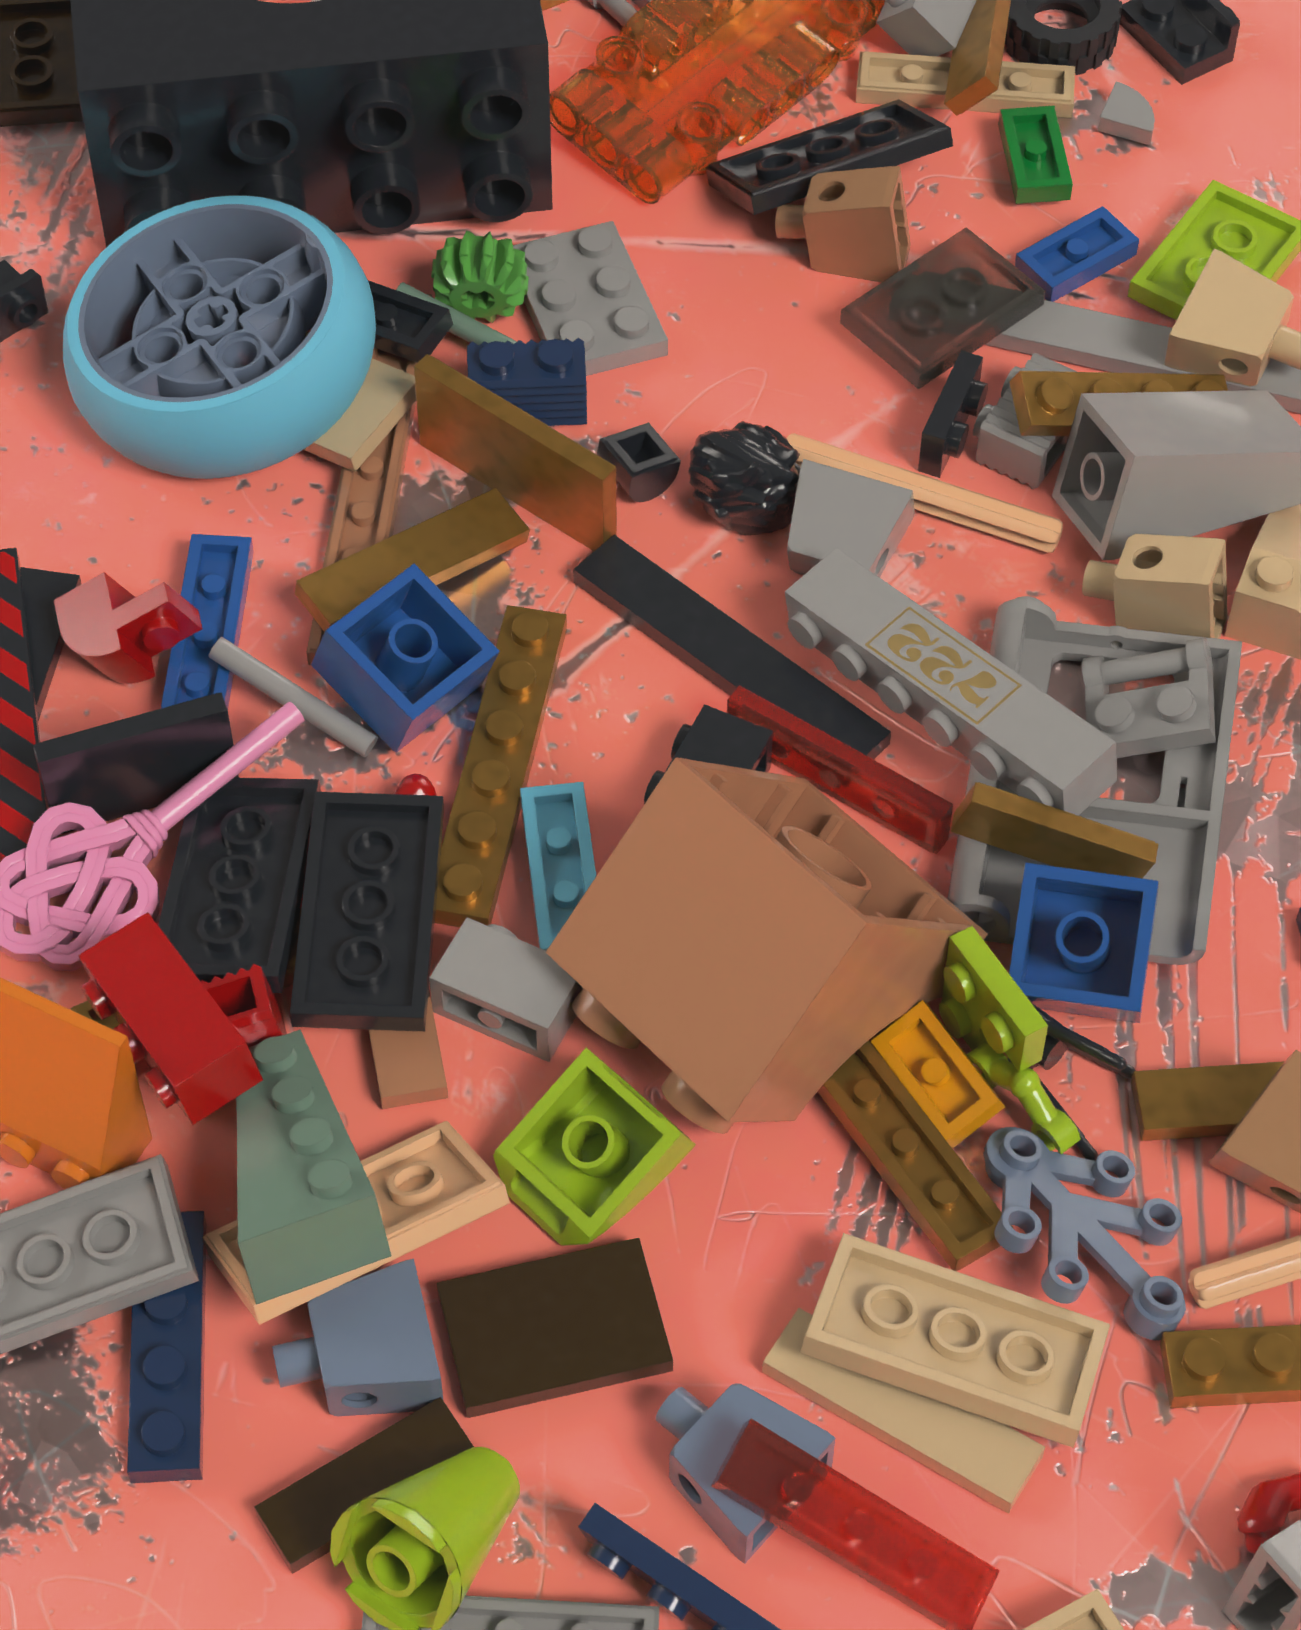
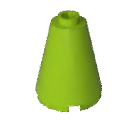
M472 1447L351 1505L342 1513L331 1531L330 1554L334 1567L343 1561L346 1571L353 1581L345 1588L352 1601L374 1622L390 1630L441 1629L457 1612L519 1499L520 1484L512 1465L505 1457L494 1450L486 1447Z

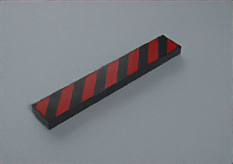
M16 547L0 549L1 862L6 856L27 847L34 823L48 809L32 746L40 743L20 559Z

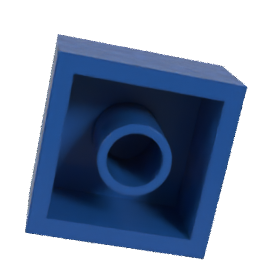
M414 563L325 630L311 666L378 736L397 753L483 684L500 651Z
M1025 862L1009 974L1029 1001L1043 1010L1140 1023L1159 881Z

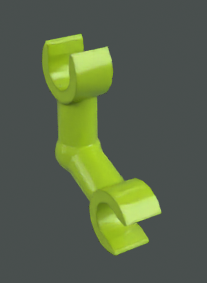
M984 1041L966 1054L971 1062L982 1070L983 1073L981 1075L992 1089L998 1085L1010 1091L1019 1099L1033 1122L1031 1132L1044 1142L1049 1151H1053L1056 1148L1060 1154H1063L1081 1140L1080 1133L1073 1121L1053 1105L1041 1085L1037 1072L1030 1068L1019 1072L1013 1063L1008 1061L1004 1053L998 1054L987 1041Z

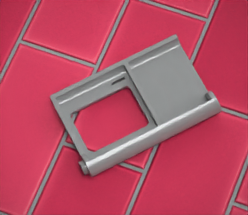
M1022 596L1005 601L998 607L989 654L1048 694L1051 669L1057 661L1082 662L1083 658L1100 655L1107 661L1183 648L1187 640L1204 637L1127 629L1122 626L1109 627L1057 621L1055 612L1037 598ZM1205 637L1209 643L1213 666L1216 742L1166 750L1160 795L1155 802L1142 803L1099 797L1079 815L1159 844L1156 863L1142 878L1159 881L1149 962L1185 965L1198 961L1206 952L1243 641ZM1189 672L1171 674L1174 677V683L1189 680ZM970 763L965 796L975 782L1018 795L998 779L995 781L986 779ZM1180 784L1187 785L1186 788H1180ZM958 834L947 899L988 933L984 941L1013 945L1025 862L1040 865L1048 864Z

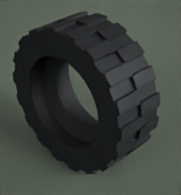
M1011 0L1005 38L1006 52L1023 63L1075 66L1076 75L1084 74L1092 68L1095 70L1102 65L1105 59L1108 60L1111 57L1113 49L1116 47L1122 1ZM1046 10H1066L1082 16L1087 20V24L1074 29H1058L1040 23L1034 16L1036 13Z

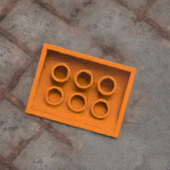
M0 977V1157L19 1168H27L30 1164L51 1174L54 1181L64 1189L135 1164L152 1140V1134L128 1036Z

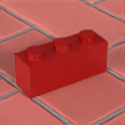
M148 912L78 955L90 978V981L81 985L84 995L102 1021L111 1015L118 1021L120 1025L113 1028V1030L128 1036L134 1064L144 1058L152 1068L144 1073V1076L165 1109L177 1103L191 1124L194 1125L263 1081L246 1041Z

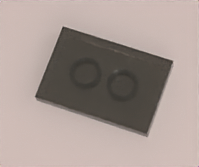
M965 227L841 309L840 324L919 390L953 367L961 350L969 353L975 352L1044 305L1045 290L970 229Z

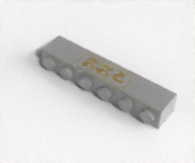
M837 547L784 591L789 618L787 625L797 642L807 649L816 648L826 655L846 678L852 681L859 679L878 693L884 704L895 713L902 714L905 712L924 726L928 735L936 743L943 747L952 746L970 759L975 769L986 779L991 781L998 779L1016 792L1018 796L1078 816L1117 781L1116 742Z

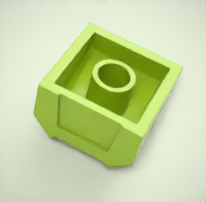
M586 1047L498 1146L493 1158L499 1177L505 1184L508 1197L561 1246L589 1244L631 1211L684 1159L696 1144L628 1082Z

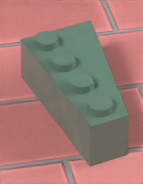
M301 1029L282 1036L267 1038L259 1044L248 1047L263 1081L236 1097L238 1246L256 1305L392 1256L375 1192Z

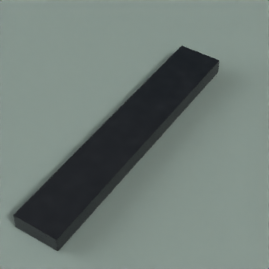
M615 534L573 569L575 584L847 781H852L890 745V730Z

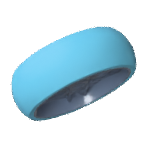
M254 196L210 197L177 205L141 221L124 232L99 254L81 278L71 299L63 330V363L69 390L82 416L98 436L120 454L141 466L173 476L196 479L225 478L261 470L277 464L311 445L342 417L363 385L373 355L376 333L373 296L364 271L348 246L328 226L296 207L280 201ZM311 329L309 334L306 336L305 332Z

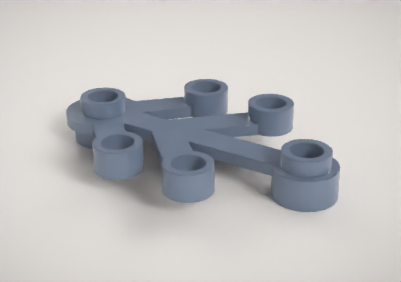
M1005 1127L992 1133L984 1147L983 1154L988 1177L994 1184L1002 1188V1215L994 1231L995 1238L1000 1246L1009 1252L1021 1254L1031 1250L1041 1232L1042 1223L1038 1215L1030 1209L1032 1192L1049 1210L1048 1266L1041 1278L1042 1289L1049 1298L1063 1304L1073 1303L1078 1300L1088 1283V1270L1078 1259L1079 1241L1130 1295L1125 1303L1123 1314L1128 1326L1136 1334L1149 1340H1161L1163 1332L1175 1331L1186 1311L1184 1294L1180 1286L1172 1279L1164 1276L1151 1277L1106 1229L1140 1236L1149 1244L1164 1246L1173 1240L1182 1224V1215L1179 1209L1171 1202L1160 1198L1148 1200L1143 1208L1140 1209L1073 1194L1059 1181L1092 1186L1098 1193L1107 1197L1122 1196L1135 1176V1167L1133 1162L1121 1152L1113 1150L1104 1151L1094 1161L1049 1151L1038 1136L1022 1128ZM1105 1170L1113 1172L1119 1178L1109 1175ZM1152 1218L1160 1220L1165 1226L1157 1224ZM1010 1225L1020 1227L1026 1234L1015 1231ZM1057 1275L1067 1277L1073 1284L1062 1281Z

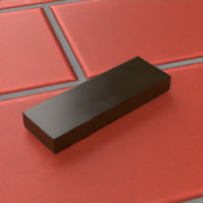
M439 1397L254 1506L256 1517L293 1574L330 1552L331 1531L342 1513L351 1505L474 1446L443 1399Z

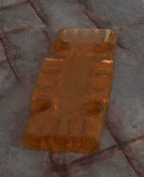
M652 0L627 21L619 36L605 38L597 45L592 64L587 68L578 70L550 92V124L557 132L638 199L648 204H655L691 175L706 174L705 167L716 162L718 154L732 142H735L738 146H744L820 86L833 72L839 61H846L852 58L858 50L860 40L878 26L876 21L885 4V0Z

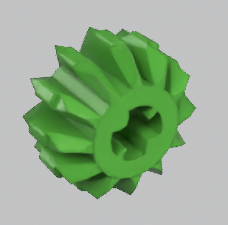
M466 231L463 239L447 238L444 248L437 250L436 259H433L431 278H433L435 299L473 319L476 317L485 318L493 323L497 315L513 316L516 306L524 302V295L527 294L529 280L525 252L514 249L512 239H493L490 231L485 236H475L470 231Z

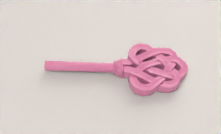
M291 702L286 703L152 811L143 809L141 812H133L132 815L126 814L122 819L107 824L89 806L68 802L48 808L34 823L27 847L6 856L0 862V951L17 961H42L55 971H75L83 966L78 955L147 912L155 921L160 912L159 888L156 879L146 866L152 858L157 856L158 849L162 848L163 841H166L168 837L167 831L305 722L303 715ZM69 830H76V831H78V832H75V833H72V834L65 835V836H62V837L57 838L62 832L69 831ZM128 846L123 857L111 858L112 851ZM102 886H107L93 913L90 914ZM135 890L138 894V900L134 908L122 914ZM71 892L63 907L50 905V898ZM16 923L30 927L31 935L15 932Z

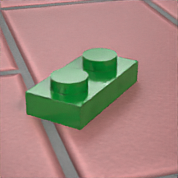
M1055 106L1000 109L998 127L1015 203L1071 200L1073 182Z

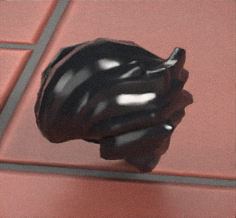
M741 421L731 430H709L698 435L694 447L690 450L689 483L695 488L692 496L703 504V509L707 514L729 530L736 531L739 534L759 535L781 530L791 524L800 473V465L796 461L800 454L790 445L785 436L769 426L763 427L762 425Z

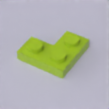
M973 926L950 936L946 967L943 970V996L939 1004L941 1019L949 1033L956 1039L962 1037L971 1050L987 1041L998 1054L1005 1053L1019 1072L1042 1061L1048 1024Z

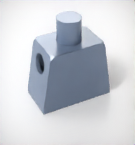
M414 1259L405 1260L357 1278L308 1301L307 1306L313 1337L272 1346L280 1388L322 1379L328 1411L333 1416L416 1412L439 1397L443 1399L440 1371Z
M741 1383L730 1385L710 1408L682 1386L678 1387L666 1398L655 1417L659 1424L679 1439L669 1454V1478L672 1484L736 1558L744 1564L747 1563L832 1468L836 1440L833 1435Z

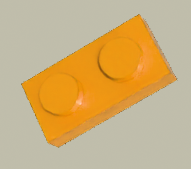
M923 1000L871 1040V1043L952 1148L1006 1107L933 1010Z

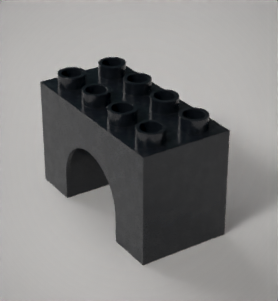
M70 0L77 90L106 248L124 232L159 212L187 202L220 196H254L280 201L314 216L334 233L367 230L377 234H392L414 224L479 218L488 222H504L527 212L553 210L549 52L540 0H320L306 3H272L258 0Z

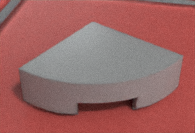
M1116 81L1100 116L1098 131L1150 145L1155 123L1152 107L1138 91Z

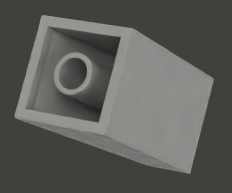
M1267 390L1081 393L1052 498L1102 560L1119 559L1128 537L1134 534L1192 537L1300 505L1301 426Z

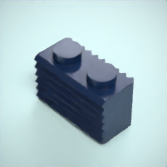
M567 338L565 340L552 339L548 341L542 339L538 343L531 339L526 344L521 340L515 344L508 340L505 343L499 341L487 343L484 341L480 345L472 341L467 345L468 378L548 426L587 424L584 341L580 338L573 342Z

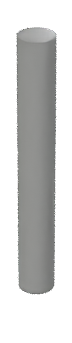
M220 637L209 653L210 659L283 706L288 702L293 703L306 721L365 758L375 746L378 739L376 735L224 637Z

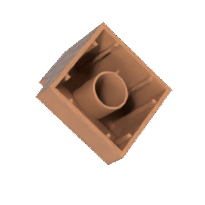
M676 757L545 953L582 986V989L572 1002V1008L579 1019L595 1033L618 1046L636 1049L642 1042L672 1070L661 1086L662 1093L667 1101L683 1116L700 1127L715 1133L725 1134L729 1132L735 1122L795 1121L823 1084L863 1044L922 1000L927 1003L943 996V970L946 967L950 936L970 926L975 928L983 940L988 933L805 778Z

